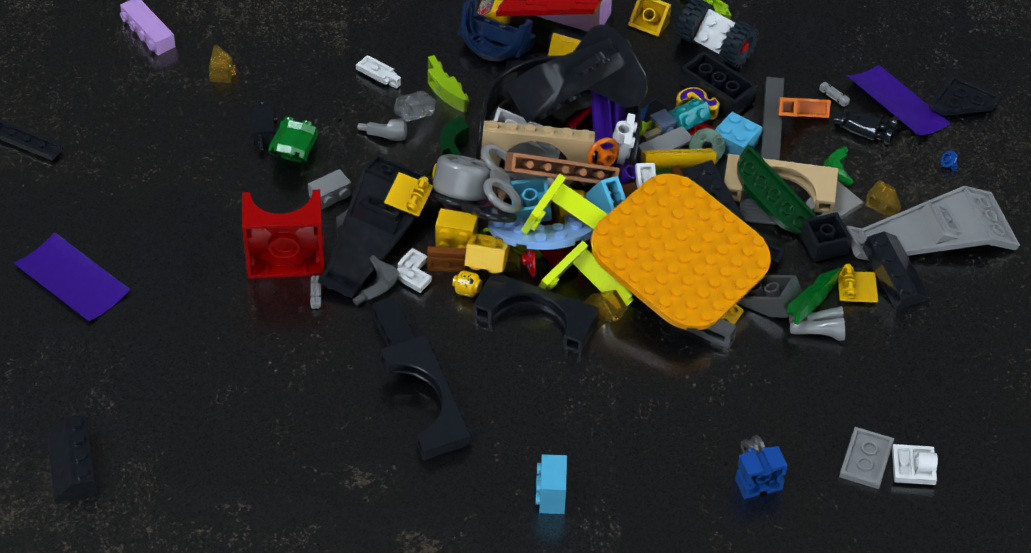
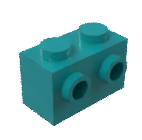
M699 98L692 99L669 111L671 116L677 121V128L683 126L686 130L711 118L707 101L699 100Z

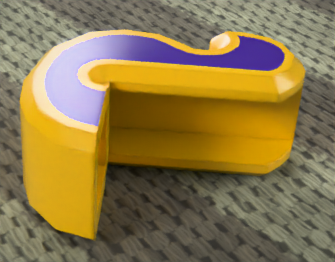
M690 87L678 93L676 107L692 99L699 98V100L707 101L711 114V118L708 120L717 118L719 101L714 97L708 99L707 93L704 90Z

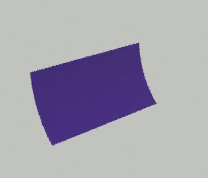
M880 65L860 74L847 75L893 115L899 117V120L917 135L934 133L951 124L939 113L930 110L928 104Z
M55 232L34 252L14 262L16 266L88 321L109 310L130 290Z

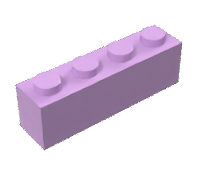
M129 0L120 4L121 19L129 24L131 30L138 34L141 41H145L151 51L153 50L157 55H160L176 47L174 34L142 0Z

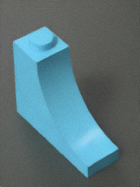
M618 176L601 180L586 193L587 199L607 214L626 199Z

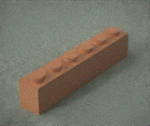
M507 152L504 171L557 178L561 174L566 177V180L594 184L611 177H619L620 168L514 152Z

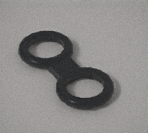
M438 192L433 194V198L439 203L460 207L462 211L486 220L502 223H513L517 220L515 213H507L497 207L483 206L478 204L477 201L450 198Z

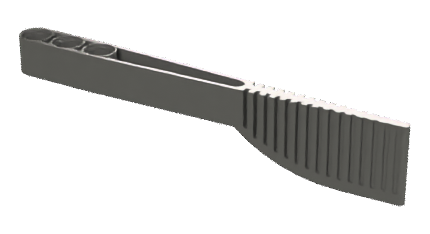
M766 76L761 157L764 159L780 161L782 116L777 115L778 97H783L784 78ZM744 191L739 202V210L745 222L776 225L764 210Z

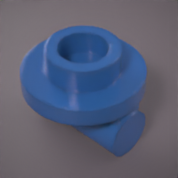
M954 151L944 153L941 158V165L956 171L958 169L956 162L957 154Z

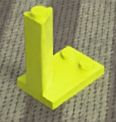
M559 174L531 212L521 232L527 235L531 229L535 231L546 214L544 210L551 201L592 229L595 228L597 223L607 213L563 183L566 177Z
M584 241L578 244L541 280L538 286L551 291L558 284L559 277L574 264L618 310L623 305L627 307L634 300L632 298L633 294L597 263Z

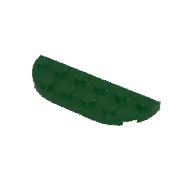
M750 145L743 150L737 162V175L743 189L777 225L789 232L800 234L802 220L817 217V215Z

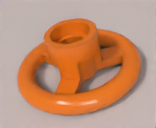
M610 137L596 141L588 151L587 163L594 164L592 158L596 150L598 152V159L595 165L610 167L619 154L617 141ZM604 143H611L613 147L609 149H602L600 145Z

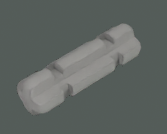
M823 82L820 85L819 90L826 93L834 101H839V104L843 107L850 103L849 97L843 96L842 92L827 82Z
M319 275L311 277L310 304L313 309L321 307Z

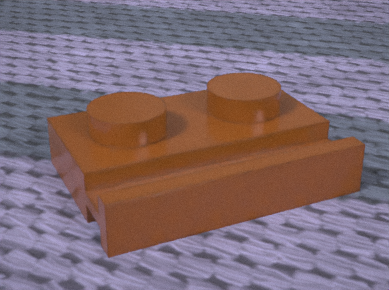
M428 246V271H466V266H464L466 248Z

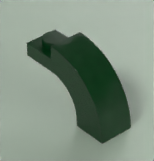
M462 116L450 121L443 128L440 135V156L445 154L461 155L457 146L469 141V127Z

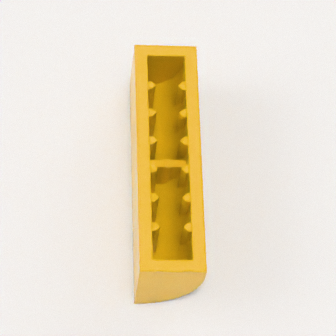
M711 148L641 150V163H655V171L671 168L679 165L680 169L683 170L710 160L715 165L717 152Z

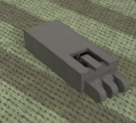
M720 318L707 329L687 328L686 330L729 349L734 342L737 325Z

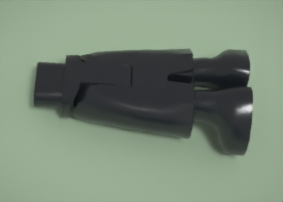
M837 111L833 123L839 124L841 128L873 141L877 139L883 144L890 146L897 130L899 117L894 116L888 123H882V117L856 112H849L848 114V111H845V113Z

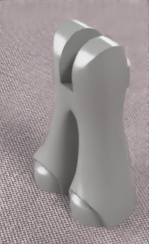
M842 306L812 312L798 325L794 324L795 317L793 314L789 315L791 334H820L833 337L838 341L845 340V321Z

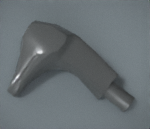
M372 255L370 260L377 272V281L374 285L360 291L361 294L356 296L353 302L359 305L364 300H371L389 291L395 284L400 274L394 266Z

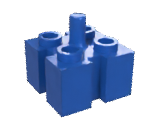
M779 446L766 447L758 454L754 448H749L746 453L739 455V469L736 471L735 481L744 499L759 496L760 492L763 491L771 493L783 490V476L786 475L788 465Z

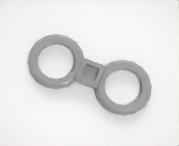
M486 144L481 148L480 152L483 162L491 170L490 178L483 185L485 195L500 210L507 213H517L521 210L522 202L516 190L510 186V179L516 177L518 172L504 171V169L499 167L491 159L489 153L497 154L506 161L507 151L499 146ZM492 186L505 191L512 199L513 205L500 200L493 192Z

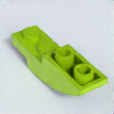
M435 55L429 56L428 84L432 90L453 108L461 112H467L469 98L462 91L461 83L457 82L454 76L449 77L447 73H444L442 64L436 59Z

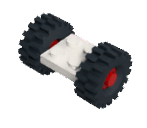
M691 0L690 4L688 3L686 8L682 10L683 13L679 16L678 19L680 20L676 24L678 26L676 28V35L692 44L700 43L721 55V60L736 68L741 67L742 64L746 63V59L750 58V54L753 53L754 47L757 45L756 41L759 38L758 29L743 21L736 23L715 12L713 5L703 0Z

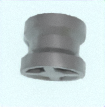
M758 435L752 436L750 440L745 439L741 441L743 454L749 448H754L757 454L765 448L762 439Z

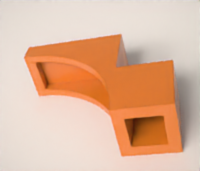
M778 97L777 115L829 118L831 100Z

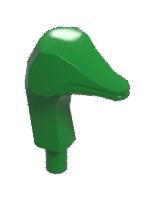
M844 146L827 157L823 166L838 168L837 180L844 185L851 186L853 180L848 176L841 164V161L846 158V153L848 152V148Z

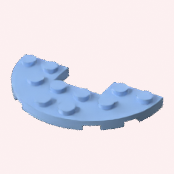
M572 214L563 216L564 224L554 223L545 226L539 224L535 231L531 229L527 235L521 232L526 218L517 217V220L513 223L488 221L490 233L495 238H502L503 243L515 247L518 244L527 245V249L535 250L560 249L574 246L576 241L589 240L594 230Z

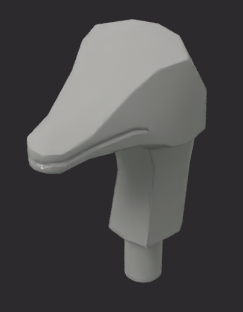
M403 117L391 119L388 124L369 122L367 124L359 123L357 126L358 130L367 131L368 135L384 137L390 141H402L407 137L406 119Z

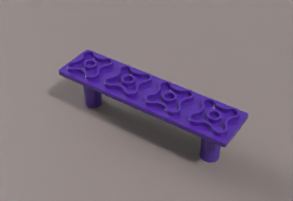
M591 90L595 143L605 137L613 138L617 123L625 121V107ZM604 143L600 145L602 149H609L613 147L611 143ZM595 150V163H596V161H597V159H598V152ZM627 158L623 165L616 164L615 160L610 166L620 168L618 178L621 185L631 183L636 178L635 167L628 165Z

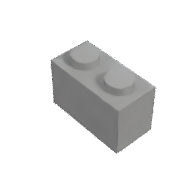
M340 169L308 183L310 198L313 190L320 189L321 209L352 195L351 182Z

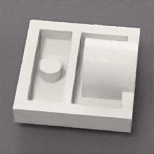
M628 113L626 120L619 121L615 127L613 139L619 143V154L616 164L623 165L625 159L630 157L631 148L633 149L635 138L633 133L635 134L637 123L634 122V114Z
M893 444L894 482L936 485L938 457L937 453L934 452V447Z

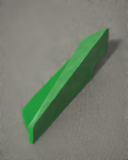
M842 268L820 274L813 285L811 284L788 305L787 312L795 317L794 324L798 325L826 299L828 292L836 286Z

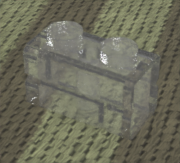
M424 91L404 95L397 98L394 113L401 116L406 122L431 116L435 111L436 100Z

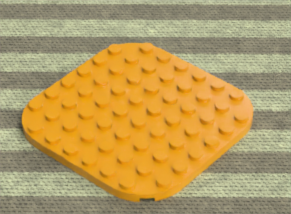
M660 174L648 179L597 223L590 240L592 254L597 263L665 321L685 330L687 328L703 330L714 325L764 278L771 263L770 251L763 237L690 178L676 174Z

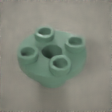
M704 128L697 131L691 137L689 149L711 148L717 152V163L724 153L725 140L716 130Z

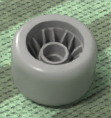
M445 154L437 160L433 188L436 192L450 198L465 201H482L487 197L483 185L490 178L491 170L479 159Z

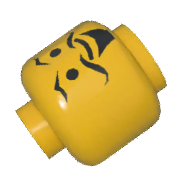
M463 270L454 276L452 286L455 287L457 294L472 298L480 293L482 280L478 274Z

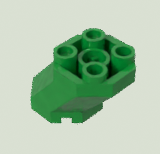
M285 117L280 122L279 129L270 143L268 152L276 156V153H279L281 155L280 158L296 162H301L302 160L306 162L319 131L315 126H312L313 123L310 121L302 120L301 123L296 122L294 118Z

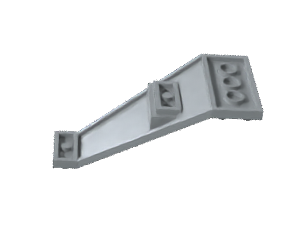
M968 186L957 188L867 227H846L852 237L851 248L854 256L864 260H868L862 249L867 237L883 231L897 236L907 256L987 244L1017 250L1020 246L992 192Z

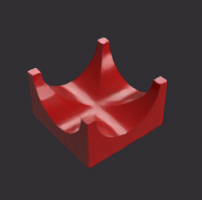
M320 189L312 191L310 200L302 208L284 214L270 213L260 209L252 201L250 192H242V231L248 278L321 275L325 271Z

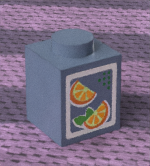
M666 109L650 115L652 129L658 128L661 131V135L677 128V121Z

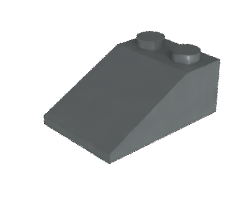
M765 275L737 304L769 317L788 318V305L802 293L796 275Z

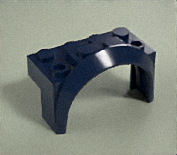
M468 0L463 3L458 35L463 36L467 46L479 57L489 61H504L511 57L520 58L534 48L536 35L531 34L532 20L526 19L525 24L520 25L518 29L475 13L477 0ZM489 41L500 42L503 46L495 45Z

